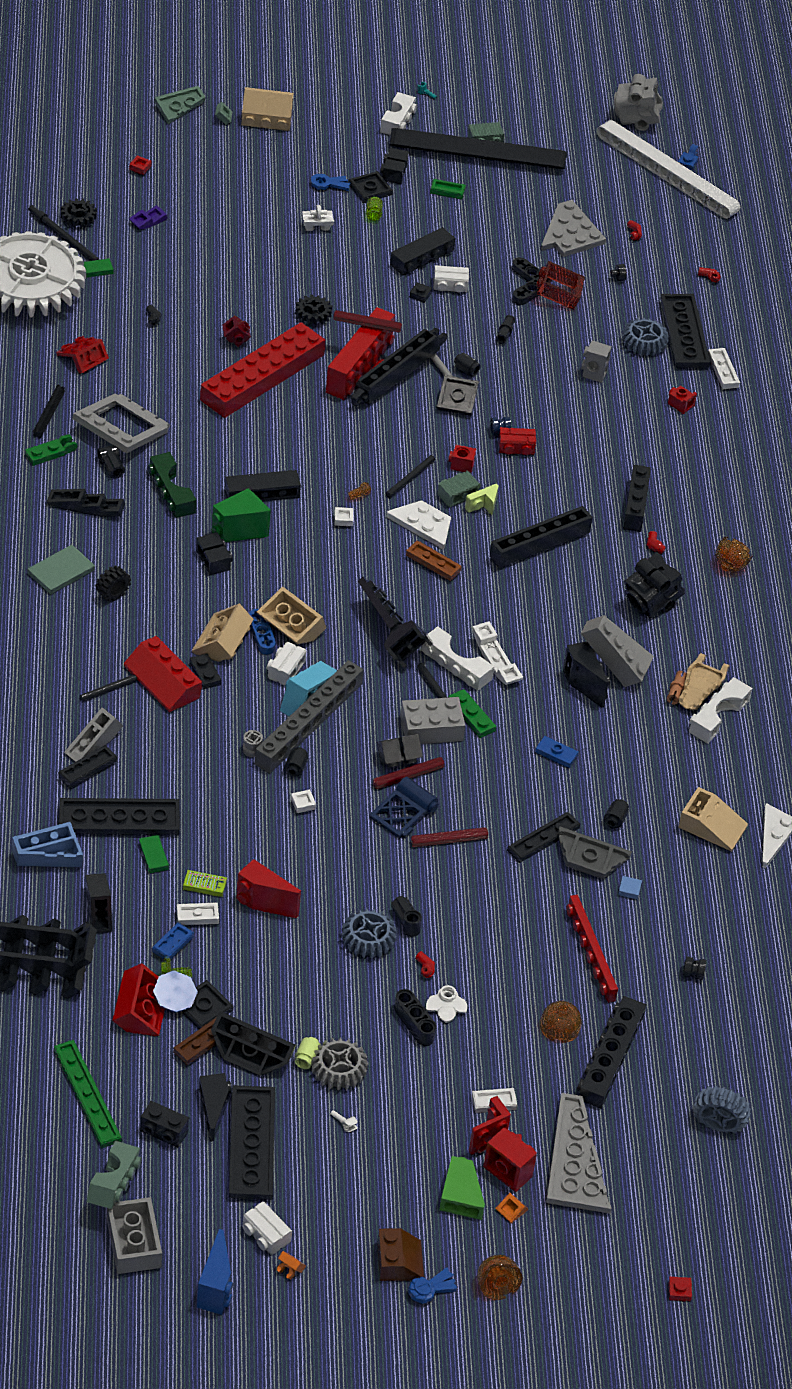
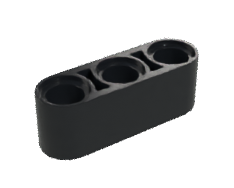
M399 990L395 998L394 1010L420 1045L429 1046L433 1044L436 1023L411 990Z

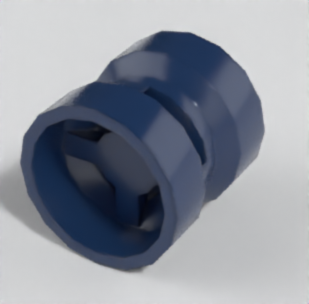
M497 417L491 418V434L498 435L500 427L511 428L510 417H503L502 419Z

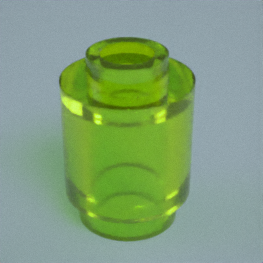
M371 197L366 203V216L370 221H378L382 217L383 201L378 197Z

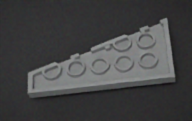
M561 1093L546 1203L611 1214L612 1208L608 1201L606 1186H604L602 1170L596 1147L592 1140L593 1135L589 1128L583 1097Z

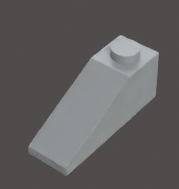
M101 708L64 753L76 762L109 743L123 725L104 708Z

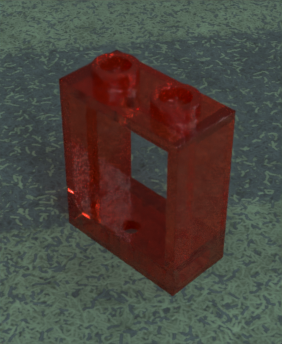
M548 261L539 271V276L541 277H539L536 283L538 287L537 294L574 310L581 298L585 277ZM547 278L570 287L571 292L546 282Z

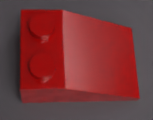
M255 859L238 873L236 899L241 904L253 910L292 918L299 916L301 890Z

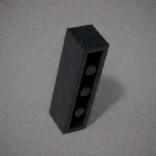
M442 227L392 251L390 265L404 276L453 252L456 238Z
M633 464L623 527L625 530L638 532L642 530L651 467Z
M297 470L225 476L226 497L229 498L249 488L261 501L300 498L301 483Z

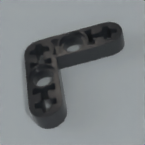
M517 257L513 260L512 270L527 281L526 284L514 290L512 301L515 304L524 305L551 288L552 279L550 276L524 258Z

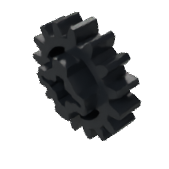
M75 198V201L69 199V203L64 202V206H61V218H63V222H67L68 226L73 224V227L77 225L80 228L83 225L88 227L89 223L93 224L94 220L97 219V208H95V204H90V200L85 202L83 198L81 201H78L77 198Z
M312 294L310 297L305 295L304 299L299 298V301L296 302L295 314H297L298 319L302 318V322L308 321V325L311 323L317 325V322L324 324V320L329 321V317H332L333 306L330 305V301H326L325 297L321 299L320 295L316 297Z

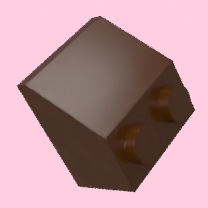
M401 1228L379 1229L377 1250L380 1281H412L415 1278L424 1277L421 1240Z

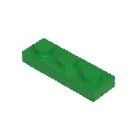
M465 689L448 696V698L459 697L464 721L479 738L496 731L497 726Z

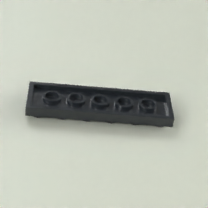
M661 294L660 301L675 367H710V358L695 295Z
M60 798L59 825L71 822L75 834L180 835V799Z
M232 1086L229 1198L273 1200L275 1087Z

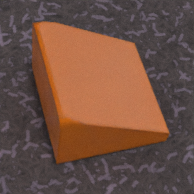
M509 1193L496 1207V1210L510 1223H513L528 1208L513 1194Z

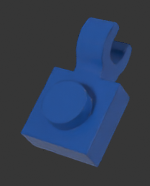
M692 144L688 153L683 152L678 163L693 171L698 162V156H696L698 146Z

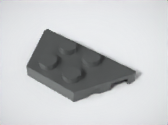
M559 827L557 833L565 866L601 879L607 877L630 859L632 851L563 827Z

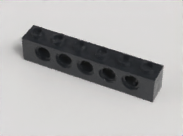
M623 996L620 1003L616 1002L613 1010L615 1015L613 1018L609 1017L606 1024L607 1032L601 1034L598 1043L600 1047L599 1049H594L591 1058L593 1062L592 1064H587L584 1072L586 1077L585 1079H580L577 1091H580L579 1096L583 1097L585 1103L602 1109L644 1018L647 1004Z

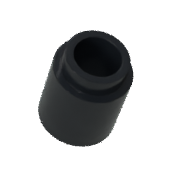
M466 353L458 354L454 359L455 368L468 376H475L480 370L481 365L478 361Z
M300 747L294 748L290 752L284 765L285 771L290 776L302 775L308 762V752Z
M616 799L610 804L604 816V821L609 827L619 828L622 826L629 812L628 803L622 799Z

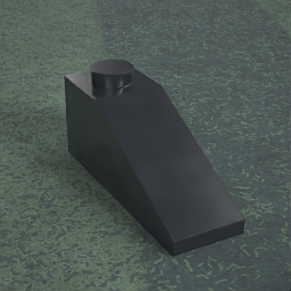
M225 1073L199 1077V1092L210 1141H214L228 1103V1094L232 1093L231 1082L226 1080Z

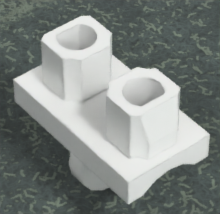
M316 205V210L302 211L303 224L306 231H313L315 226H321L322 230H330L331 225H334L333 212L321 210L320 205Z

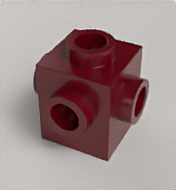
M235 315L222 325L224 337L238 347L251 338L249 324Z

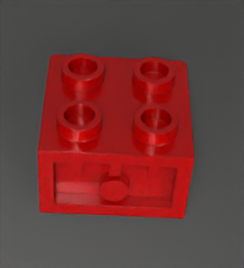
M78 337L74 340L75 342L63 345L61 350L56 352L57 356L73 357L78 373H84L109 359L102 339H94V337Z
M498 1096L490 1099L487 1121L472 1128L469 1153L471 1155L477 1152H484L489 1140L504 1127L507 1130L509 1129L511 1114Z

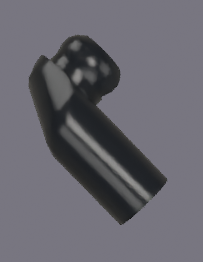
M149 305L146 308V311L151 315L150 317L148 316V321L151 325H157L162 315L153 305Z

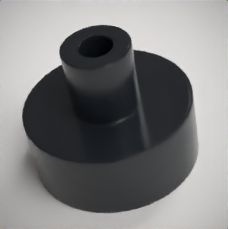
M616 264L615 270H610V276L616 277L617 281H625L627 278L625 265Z

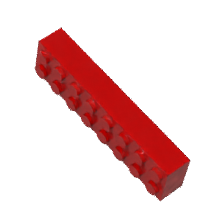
M300 322L202 383L200 400L223 418H226L324 356L326 340Z

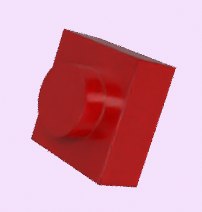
M137 155L129 164V170L144 175L152 166V161Z
M669 1276V1300L691 1302V1278Z

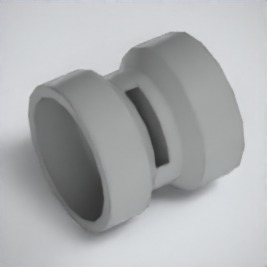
M249 730L243 736V753L248 757H255V749L263 742V736L259 731Z

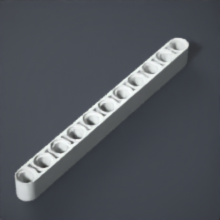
M609 120L597 128L599 138L719 216L728 219L740 211V204L736 199L613 120Z

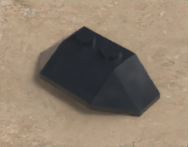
M219 1011L211 1029L222 1059L260 1076L288 1065L296 1047L295 1044L221 1011Z

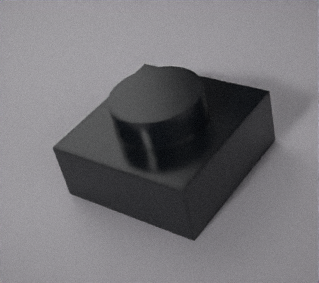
M417 282L410 291L409 297L425 303L432 293V288Z

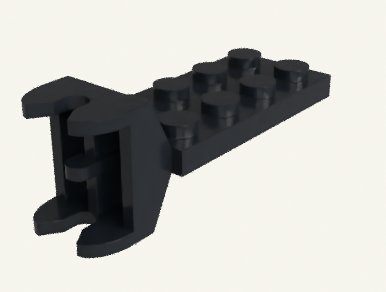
M362 577L357 582L391 629L384 647L395 661L398 660L403 668H406L408 665L405 659L425 642L429 646H432L433 642L428 634L415 622L402 623L404 619L397 611H394L395 606L390 600H386L387 594L381 588L378 589L372 580L368 581Z

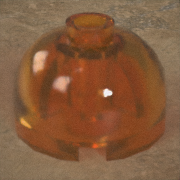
M723 537L715 552L720 568L724 571L733 572L746 568L753 558V554L749 555L750 549L734 538L730 541L727 540L728 537Z
M559 1000L552 1002L544 1009L541 1016L540 1029L548 1039L552 1041L554 1039L561 1040V1043H566L578 1037L582 1027V1019L575 1005L568 1001Z
M502 1254L486 1258L480 1264L477 1273L480 1290L487 1298L492 1300H502L506 1298L504 1295L510 1292L512 1294L517 1292L523 1279L520 1268L514 1260Z

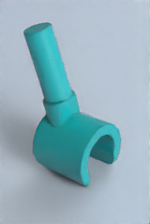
M421 82V86L417 84L419 94H428L433 99L437 98L435 94L427 89L426 82Z

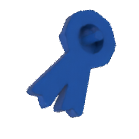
M315 174L311 177V186L317 190H326L328 187H334L349 191L350 183H348L346 176L330 178L325 174Z
M447 1267L430 1280L424 1277L415 1278L409 1284L408 1293L412 1300L423 1304L432 1301L435 1293L455 1292L457 1286L454 1284L455 1279H451L454 1274L450 1273Z

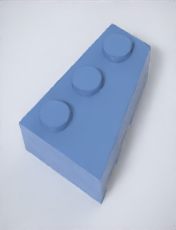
M71 822L12 837L11 850L17 866L82 867L83 853Z

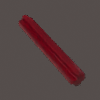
M335 310L333 315L335 321L400 333L402 329L401 322Z
M438 757L376 777L372 783L375 789H380L398 783L405 777L411 779L441 769L445 763L442 757Z
M481 827L411 836L412 847L487 839L488 829Z

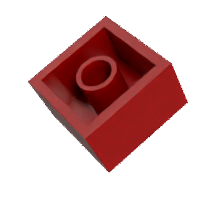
M504 1127L487 1142L483 1167L514 1192H517L532 1178L537 1152L532 1146L520 1140L514 1132H510Z

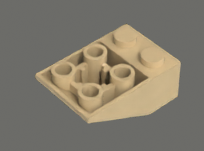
M698 787L681 813L678 828L732 852L746 830L748 823L717 795Z

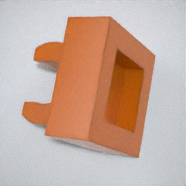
M282 1251L278 1258L284 1263L277 1267V1271L282 1273L285 1268H289V1273L286 1276L288 1279H292L295 1276V1270L302 1273L306 1267L305 1264Z

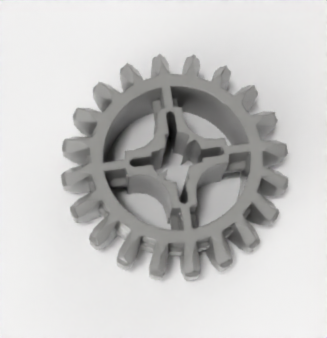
M340 1037L338 1041H335L332 1038L330 1043L324 1040L322 1045H318L319 1050L314 1051L316 1057H313L311 1060L312 1073L315 1075L316 1081H321L322 1086L328 1084L329 1089L336 1087L338 1091L341 1087H344L347 1091L349 1085L355 1088L357 1083H361L366 1076L368 1069L367 1056L364 1053L363 1047L358 1048L357 1042L351 1044L350 1039L343 1041Z

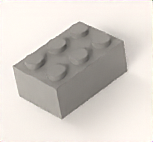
M459 697L402 701L400 718L404 737L419 734L420 744L463 741L465 722Z
M151 1197L116 1202L112 1209L107 1208V1223L117 1274L161 1268L162 1250Z

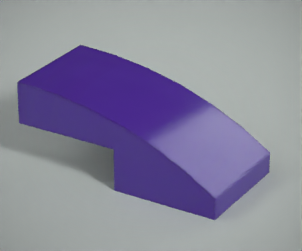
M156 205L147 212L140 210L131 216L129 221L140 230L153 227L168 218L167 214Z

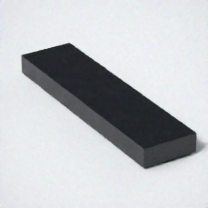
M566 812L507 847V851L521 863L559 841L557 834L559 827L576 831L580 828V823L569 812Z

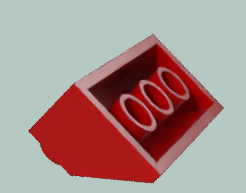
M157 636L141 642L124 662V667L137 677V680L168 712L200 698L202 681Z

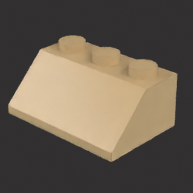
M245 87L241 125L290 131L294 93Z
M281 587L257 611L258 615L296 644L314 641L326 629L323 616L284 587Z
M240 603L214 613L193 647L192 652L197 655L208 653L210 659L217 662L231 659L235 655L237 647L243 642L242 638L250 630V625L254 619Z

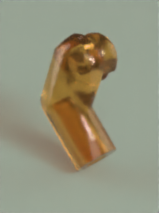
M363 482L360 484V487L347 493L350 499L354 500L360 496L368 495L371 492V486L367 482Z

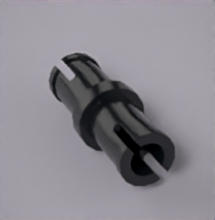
M507 315L504 322L500 325L499 333L496 336V340L499 343H505L508 336L512 333L516 320L514 316Z

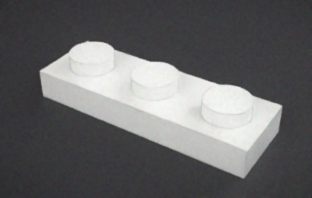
M708 349L710 362L722 389L739 388L740 381L726 349Z

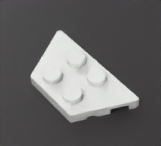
M422 500L387 512L386 517L437 547L445 548L451 517Z

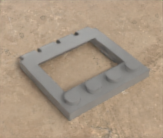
M113 394L73 413L72 418L125 453L168 433L170 427L169 423L158 418V416L150 411L144 410L142 406L134 401L131 402L129 398L122 394ZM119 405L153 427L132 437L98 415Z

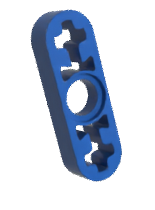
M253 609L249 612V615L254 619L250 628L258 650L265 655L272 654L275 651L276 641L269 622L257 614L259 609ZM262 629L265 630L266 633L260 634L257 631Z

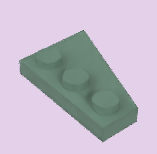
M199 86L155 97L154 103L167 124H170L203 103L205 95Z

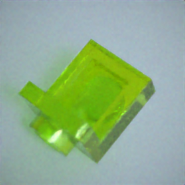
M165 956L164 962H161L162 974L175 970L192 977V969L190 967L171 968L168 956Z

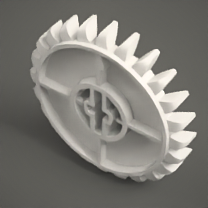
M26 231L22 234L15 232L11 236L0 237V298H2L1 311L3 313L11 303H14L15 316H19L23 305H27L30 317L34 316L36 305H39L43 315L47 316L48 303L51 302L57 312H61L60 298L71 306V293L78 298L80 297V287L85 288L86 269L83 259L78 256V251L74 248H69L68 242H60L56 236H46L45 233L40 232L36 234L31 231Z

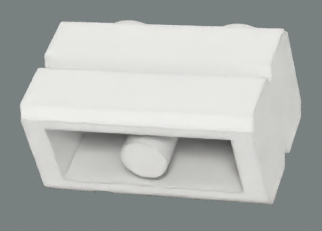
M435 266L433 290L467 292L469 268Z
M286 642L283 648L279 647L275 659H270L267 665L269 679L286 685L287 680L290 677H294L305 663L306 649L299 646L296 647L295 644Z
M261 1202L254 1209L252 1208L245 1213L243 1229L247 1235H253L257 1240L258 1246L263 1251L267 1250L273 1255L280 1248L285 1247L291 1242L292 1230L265 1202Z

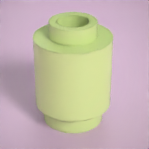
M306 1037L302 1039L295 1054V1064L302 1069H309L311 1067V1060L313 1057H316L314 1051L319 1050L318 1045H321L316 1038Z

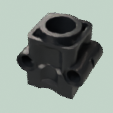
M658 552L648 559L642 558L635 566V572L624 580L626 598L639 613L645 614L650 619L661 610L665 613L672 610L676 601L685 594V590L681 586V573L667 565Z

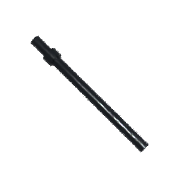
M33 205L29 206L28 210L36 216L38 221L44 222L91 261L100 260L49 219L45 212L39 211Z

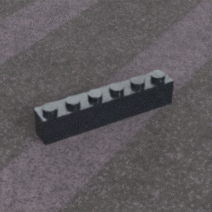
M583 506L491 541L489 557L498 568H502L590 533L593 517Z

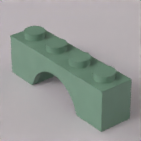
M115 1141L108 1155L106 1170L109 1172H96L89 1185L88 1203L112 1209L116 1201L120 1202L123 1191H126L128 1188L129 1180H133L135 1170H138L141 1165L142 1157H139V1147Z

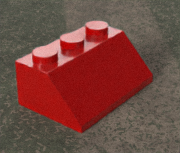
M141 963L124 971L112 1021L126 1032L158 1036L165 1011L164 1008L159 1007L153 994L159 976Z

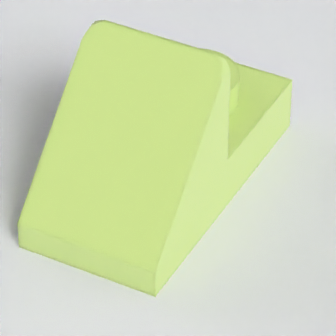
M494 484L467 495L465 509L468 512H472L485 507L493 515L499 485Z

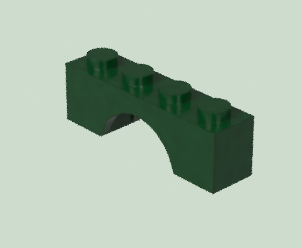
M167 452L151 456L150 463L147 466L148 472L153 476L156 487H159L162 498L167 501L169 511L173 512L175 518L196 513L197 500L191 489L177 486L171 482L176 477L177 463L172 454Z

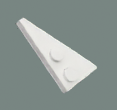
M766 804L764 808L762 867L767 868L792 835V816L769 804Z

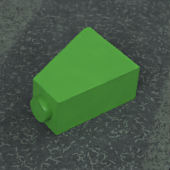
M452 1156L439 1210L482 1220L485 1203L472 1160L464 1157Z

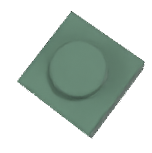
M223 102L217 104L215 115L227 125L231 122L232 111Z

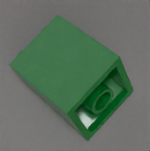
M248 488L213 505L211 531L212 533L218 532L220 538L224 539L225 542L269 536L271 509Z

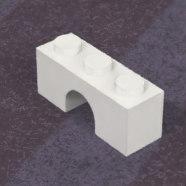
M397 92L392 101L391 111L387 110L381 119L380 132L391 135L392 128L406 129V124L410 123L412 114H415L417 104H415L416 97Z

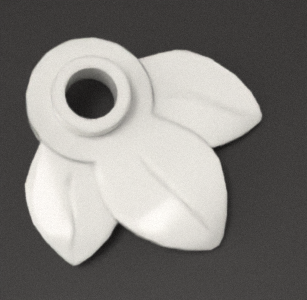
M446 985L438 991V994L429 997L426 1003V1011L437 1012L440 1020L448 1023L455 1018L456 1012H467V1003L458 996L454 987Z

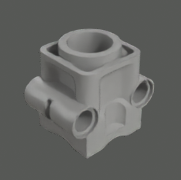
M635 74L632 77L631 83L619 84L618 91L614 94V107L616 116L620 118L621 125L635 124L638 130L644 131L649 128V124L660 123L659 113L663 107V101L657 91V78L646 79L642 74Z

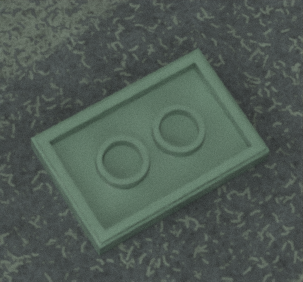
M70 545L27 569V573L51 595L94 571L95 565L78 549Z

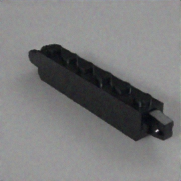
M433 328L431 331L423 329L358 379L356 390L351 395V404L356 407L363 402L370 405L440 350V346L447 340V334L441 333L439 335L440 331L438 328Z

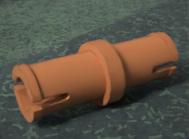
M677 671L674 681L671 682L669 687L670 692L667 696L669 703L672 698V704L678 703L687 677L686 672L681 677L682 671Z

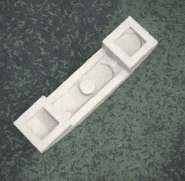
M488 621L473 626L472 630L484 659L494 666V674L505 685L523 680V676L516 664L510 663L498 643V635L491 623Z

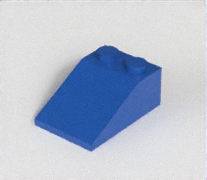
M219 1229L198 1283L197 1308L222 1315L225 1307L229 1308L231 1304L233 1282H230L231 1270L224 1230Z

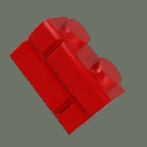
M500 427L498 437L499 453L534 455L536 430Z

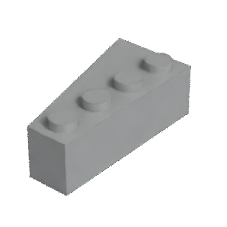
M605 615L587 621L581 635L622 685L627 687L642 682L654 656Z

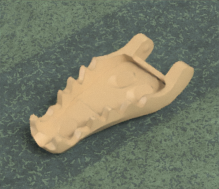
M700 653L687 670L683 692L679 697L680 705L689 710L698 709L704 699L723 684L730 665L724 663L721 670H717L703 664L706 655Z

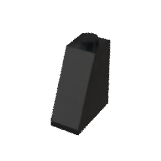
M106 873L85 875L90 924L97 929L96 933L113 932L111 893Z

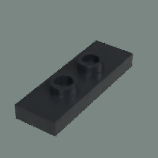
M104 745L60 770L58 777L69 788H72L117 762V756Z

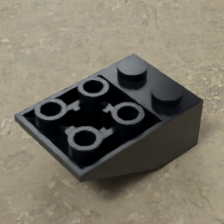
M587 641L567 645L563 673L569 685L603 708L608 698L607 690L608 686H610V679L608 675H605L602 663L596 657V652Z

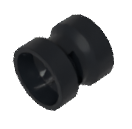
M686 956L683 976L690 977L693 975L697 979L703 980L707 960H694L693 957Z

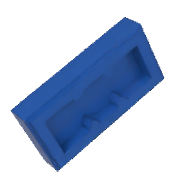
M544 736L536 747L535 753L570 768L578 757L579 751Z
M178 922L152 947V952L169 962L194 937V932Z

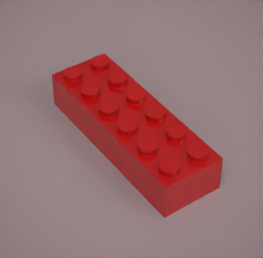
M378 307L370 315V317L395 321V314ZM361 326L328 366L326 393L342 400L351 395L358 379L370 371L371 366L377 363L380 355L385 353L388 345L393 343L395 338L393 332Z

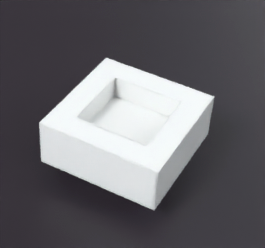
M335 507V525L353 526V508Z
M310 790L291 794V800L297 813L316 809V802Z

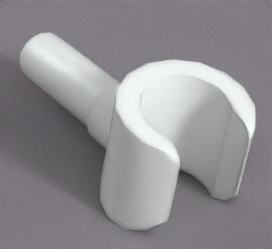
M334 1110L331 1112V1115L342 1123L346 1132H351L358 1128L355 1125L357 1124V1119L354 1116L346 1119Z

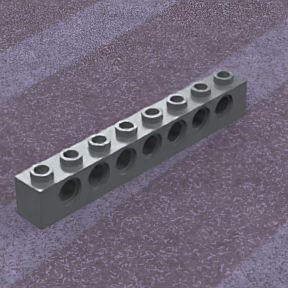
M348 660L255 749L254 764L268 773H271L278 767L294 748H297L362 685L364 669Z

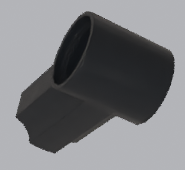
M110 445L97 449L100 464L105 465L110 476L120 478L125 473V467L120 460L118 448Z
M403 895L396 897L391 902V907L403 925V933L410 937L419 935L421 931V913L413 908L407 897H403Z

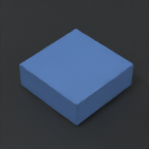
M623 876L618 895L638 900L642 880Z

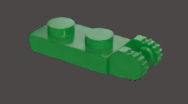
M66 434L59 439L25 449V455L31 464L35 466L65 456L75 451L78 446L75 441L72 442V436Z

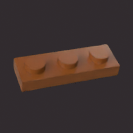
M418 540L406 550V556L449 581L461 572V565Z

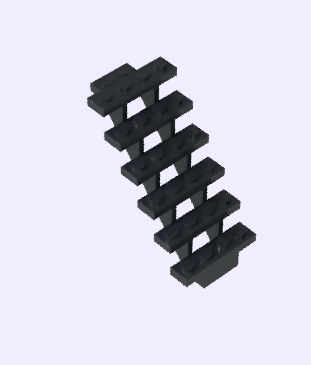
M23 914L10 923L0 922V940L5 942L4 951H0V991L3 992L17 983L18 970L21 968L32 975L29 992L33 995H37L49 987L51 971L64 978L61 996L69 999L75 994L80 993L83 988L82 982L86 971L85 966L89 965L93 959L92 954L97 932L93 925L85 922L73 931L60 929L61 922L54 918L42 926L27 925L29 918ZM24 939L37 946L36 955L22 954L25 946ZM57 943L69 949L68 960L66 958L54 957Z

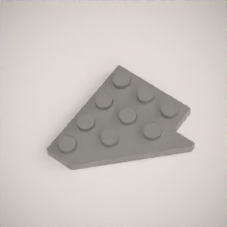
M569 200L557 205L542 242L541 250L555 247L562 257L604 245L606 244V238L573 200Z

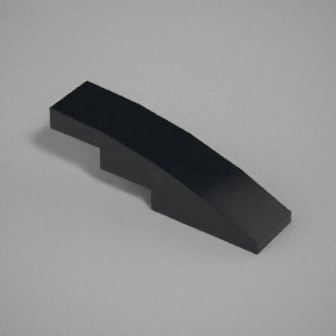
M51 489L46 501L47 505L98 516H121L125 506L124 499H106L105 494H87L86 489Z

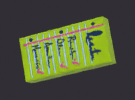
M187 870L183 890L223 897L227 877Z

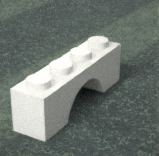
M436 627L428 633L433 645L429 646L425 642L422 645L421 651L438 662L439 665L448 669L453 675L462 679L467 685L478 691L493 679L494 666L482 657L464 658L455 654L451 649L452 636L440 627Z
M734 677L729 682H725L720 692L714 693L708 704L705 703L701 707L700 712L691 717L689 733L709 743L719 733L721 719L717 714L724 710L740 711L750 701L753 688Z

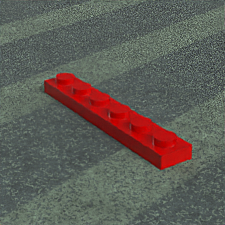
M578 894L570 896L569 904L566 905L567 914L569 917H572L573 928L580 936V945L586 950L588 963L592 964L593 975L600 983L601 994L605 995L608 1003L615 1002L618 987Z

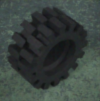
M115 565L114 567H109V570L106 569L104 574L101 573V578L97 579L98 583L95 585L96 591L109 602L111 600L115 601L116 598L120 599V595L123 596L125 594L124 591H128L129 588L127 586L131 585L130 575L120 566Z

